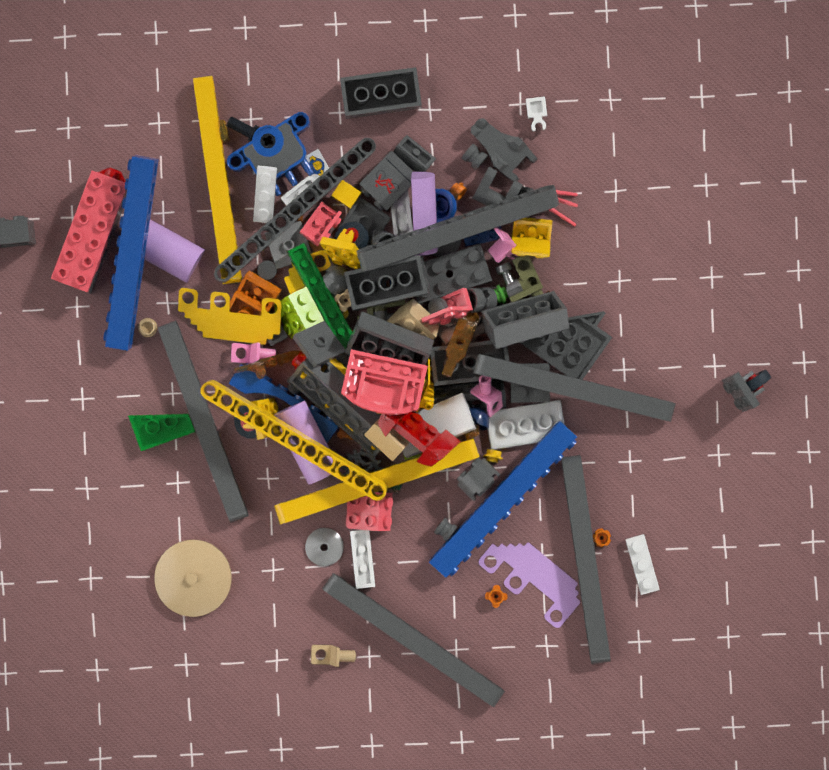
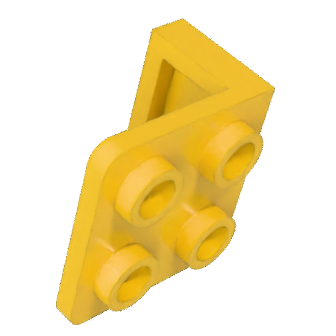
M525 217L514 221L512 240L517 246L512 248L511 253L520 257L526 255L535 256L540 259L550 257L552 220Z

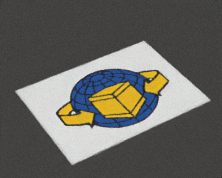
M319 149L307 155L306 159L314 172L312 177L316 180L329 167Z

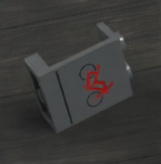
M390 151L359 183L362 187L360 191L367 198L371 196L375 200L374 205L379 210L385 209L388 212L390 207L412 185L411 176L413 171L393 151Z

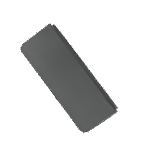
M408 135L401 140L393 151L414 172H426L436 160L434 156Z

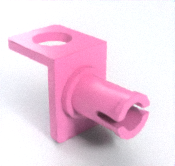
M498 227L494 228L500 238L489 248V253L498 263L506 256L509 259H515L512 256L515 254L511 253V251L517 245L508 233Z
M258 342L254 344L232 343L231 362L253 364L259 362V359L274 361L276 358L275 349L260 348V343ZM238 348H243L246 352L243 359L236 356Z
M481 375L479 383L470 390V393L487 404V414L489 417H492L503 407L502 392L491 386V377ZM498 401L496 407L492 410L493 405Z

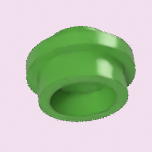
M497 285L493 289L497 295V303L503 302L504 304L506 303V298H508L507 291L504 287L501 288L500 285Z

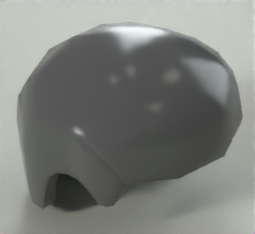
M340 265L329 267L326 270L327 273L323 276L326 287L335 296L344 293L348 289L344 272L348 271Z

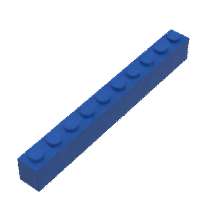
M135 155L128 161L127 169L130 171V174L125 182L127 195L122 202V209L125 210L124 217H121L119 223L122 231L121 236L119 235L117 239L119 252L114 259L116 273H113L111 280L114 288L109 296L111 309L107 312L106 316L108 330H105L103 340L106 341L105 347L126 351L132 348L159 159Z
M559 420L429 559V563L445 578L448 575L452 577L459 568L457 566L460 562L463 561L465 563L472 554L470 552L473 548L476 547L478 549L484 543L485 539L483 538L487 533L491 535L497 529V523L500 519L505 520L511 514L510 509L513 505L518 506L524 500L523 495L526 491L531 492L537 486L536 481L540 476L544 478L550 472L549 467L553 462L557 464L563 458L562 453L566 448L570 450L577 441L575 439L577 436Z

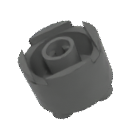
M478 457L471 464L472 469L468 473L464 471L457 478L459 482L457 486L473 502L476 501V495L480 497L494 484L495 476L499 478L501 475L485 458L481 460Z

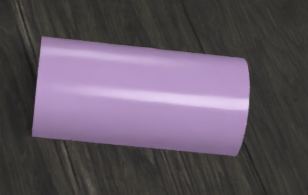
M412 172L413 229L418 230L437 223L435 174L430 172ZM438 247L417 255L434 254L438 251Z
M150 219L145 260L187 283L205 249Z
M305 401L274 414L275 417L329 448ZM290 436L292 444H299L297 436ZM306 447L307 453L311 455L316 453L315 447ZM291 451L308 484L315 483L331 475ZM330 456L323 457L325 464L330 465L333 463Z

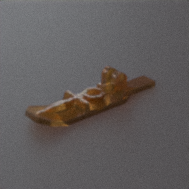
M466 313L467 316L459 318L446 349L448 359L442 372L443 375L451 377L456 364L465 357L480 320L477 313ZM460 341L463 345H457L456 342Z
M293 350L260 359L251 364L234 368L233 372L235 374L242 371H253L258 379H263L266 373L265 366L271 368L279 363L281 367L284 363L292 361L302 351Z

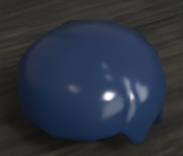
M470 407L469 410L474 425H479L481 431L488 430L489 416L487 412L479 407Z

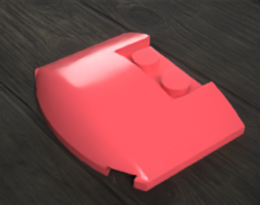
M351 350L341 394L353 404L375 413L399 415L412 411L415 412L419 409L428 366Z

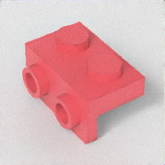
M321 202L299 233L318 246L322 237H330L331 234L328 231L331 227L336 228L342 219L339 216L342 212H336L324 202Z

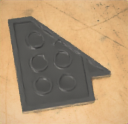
M603 311L568 317V329L558 333H550L540 338H532L521 344L566 376L583 380L612 337L597 327L606 314Z

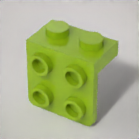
M307 287L280 300L281 322L284 325L286 334L290 338H293L294 334L324 321ZM274 304L275 313H276V311H277L278 308H277V305Z

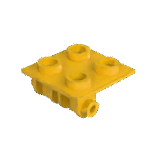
M428 359L419 409L431 410L434 407V383L430 380V359Z

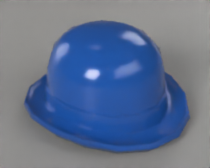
M435 189L438 223L454 217L457 204L454 196L449 191Z

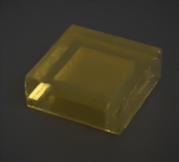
M219 120L218 127L221 141H229L227 122Z

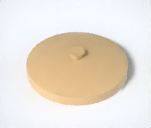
M185 540L170 547L159 559L155 570V587L161 601L175 613L189 617L202 616L214 611L226 599L232 582L231 568L225 555L216 546L202 540Z

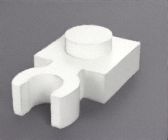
M545 97L526 99L528 119H534L531 125L532 131L536 130L535 125L537 123H540L542 130H545L546 123L542 120V117H547Z

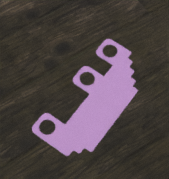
M529 542L525 546L519 543L517 546L509 544L507 547L503 544L499 547L492 544L479 559V565L489 573H494L503 561L514 568L504 581L505 587L514 594H519L531 582L555 603L546 612L544 617L555 628L561 627L580 604V600L576 598L578 591L575 590L578 583ZM489 555L494 556L497 561L496 565L492 568H488L484 564L485 558ZM514 576L522 580V585L517 589L512 588L509 583L510 579ZM559 610L562 613L561 621L553 622L550 618L551 612Z

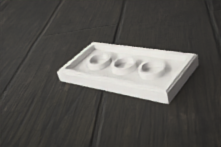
M463 393L434 404L431 410L423 409L416 412L429 425L434 426L440 434L447 430L455 437H458L476 429ZM409 443L403 450L406 458L421 453V451Z
M561 400L502 409L496 412L492 417H489L488 435L491 449L496 450L539 442L559 420L564 424Z

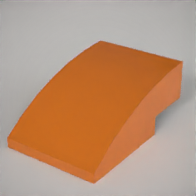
M249 270L230 300L229 312L261 316L262 300L264 298L277 299L282 289ZM274 302L266 304L265 308L268 313L275 304Z

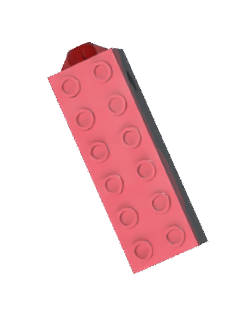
M110 167L100 172L91 171L51 279L92 294L123 211V199L127 195V190H125L126 180L121 171Z

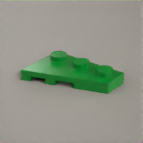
M190 414L128 415L140 451L196 432Z

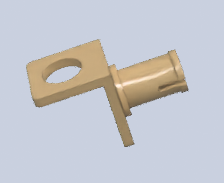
M334 645L311 646V664H330L334 667H339V662H355L356 660L355 650H340L339 647ZM319 649H323L326 653L325 658L322 660H318L315 655Z

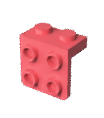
M461 288L440 297L447 302L448 307L421 320L422 323H429V325L438 323L445 325L451 323L453 318L459 319L467 316L466 313L473 310L467 288Z
M376 492L375 494L380 495L383 492ZM386 492L385 497L379 501L364 496L347 502L346 527L359 530L390 531L393 493Z

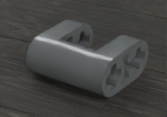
M489 167L472 199L488 206L517 196L523 184L514 180L505 197L489 188L497 173V170Z

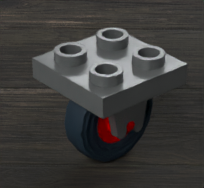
M767 370L757 374L751 371L744 376L737 372L722 379L724 383L723 388L728 394L732 395L735 406L744 412L760 405L756 396L765 390L763 384L769 381L771 376Z

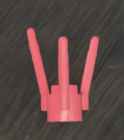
M556 190L558 195L578 196L577 193ZM558 198L560 203L578 207L576 203ZM549 209V211L574 227L576 226L575 222L556 209Z

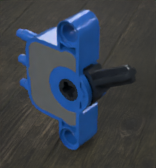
M298 112L275 127L272 125L262 127L255 125L254 128L235 117H230L227 127L248 137L249 143L228 156V167L234 172H239L251 166L256 175L258 165L276 167V180L285 175L292 186L298 184L292 170L300 165L309 176L313 175L312 167L306 159V149L298 137L299 134L306 131L310 126L308 115ZM303 117L306 119V124L304 126H297L296 120ZM270 138H272L271 140L273 144H269L268 146H266L264 140H269ZM240 158V166L233 167L231 165L232 159ZM276 184L275 195L279 196L281 191Z

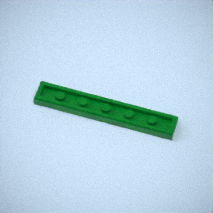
M305 243L287 251V254L304 286L309 290L324 321L346 350L352 330L332 293L326 287L323 277Z

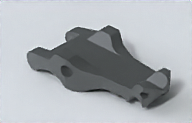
M484 118L478 119L471 127V134L487 150L493 167L512 182L519 180L517 175L513 173V170L525 157L533 164L537 161V157L519 137L501 133Z

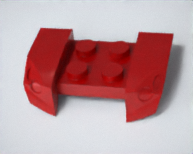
M413 411L399 415L381 414L378 425L385 437L394 429L419 449L422 455L416 462L432 467L461 442L447 430L440 434L434 426L429 425L423 420L421 415Z

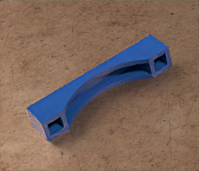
M248 363L245 366L241 364L229 382L230 385L244 394L264 393L276 396L291 406L305 401L296 394L294 397L288 394L289 389L279 384L276 386L272 384L273 379L264 373L262 376L255 373L256 368ZM311 404L308 408L328 444L339 426L330 417H324L319 414L321 410Z

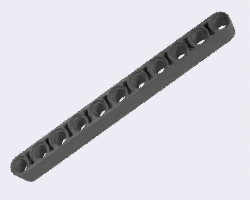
M364 138L219 264L214 271L216 281L220 283L229 281L369 158L376 149L374 140ZM363 143L370 144V152L362 150L361 146ZM350 155L355 156L357 163L354 165L348 163L347 157ZM340 168L343 171V176H334L333 169ZM319 181H326L329 185L328 189L322 190L319 187ZM306 193L313 194L314 201L310 203L305 201L304 195ZM298 206L300 214H291L290 207ZM283 218L286 222L285 227H277L275 224L276 219ZM263 231H269L271 233V239L267 241L263 240L261 237V233ZM249 243L256 245L257 251L255 253L247 251L246 246ZM240 256L243 260L242 265L235 266L232 263V258ZM226 269L228 277L225 279L219 278L217 275L218 270Z
M555 185L544 186L361 248L356 251L362 271L373 270L557 207L559 200Z
M175 320L159 326L158 330L228 519L232 523L248 517L246 505L207 400L201 395V384L179 325Z
M478 354L473 372L669 422L672 420L676 403L482 354Z
M580 455L567 456L561 459L590 661L591 664L611 662L582 460Z
M332 573L322 588L329 595L492 707L496 706L505 693L501 687L359 589H356V587L337 574Z

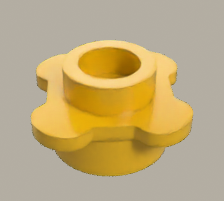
M487 449L486 454L483 455V457L487 458L488 462L498 463V460H503L501 451Z

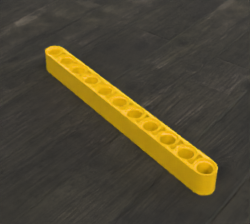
M213 76L193 78L218 258L219 264H221L238 247ZM239 256L232 258V263L235 266H240ZM220 269L221 279L227 278V270ZM241 270L229 281L223 283V285L241 282Z
M209 380L202 385L201 395L206 400L371 499L379 501L385 497L387 485L379 478L219 382ZM212 385L215 388V394H209L206 391V386ZM224 395H228L231 397V404L224 403ZM241 405L248 407V414L244 415L240 412L239 408ZM258 415L263 416L266 420L265 424L257 423L256 417ZM273 426H280L282 428V434H275L273 431ZM290 436H297L299 444H292ZM306 447H315L316 453L313 455L307 453ZM330 456L333 463L330 465L325 464L323 457ZM347 466L350 473L347 475L342 474L340 467ZM358 476L365 477L366 484L361 485L357 483L356 478ZM380 486L383 489V493L380 495L375 494L373 487Z
M473 438L460 442L432 467L417 463L416 461L419 457L370 474L385 482L387 488L480 456ZM360 476L356 478L357 483L361 485L366 484L365 477ZM342 482L277 504L274 508L280 524H284L366 495ZM380 486L373 487L374 493L383 490Z

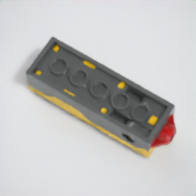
M300 352L292 360L295 372L289 381L374 458L381 450L365 437V433L380 418L381 414L363 409L353 404L341 394L347 370L341 362L333 359L314 368L305 354Z

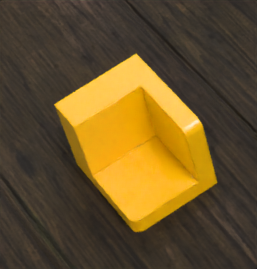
M342 180L331 196L351 210L359 196H361V192Z

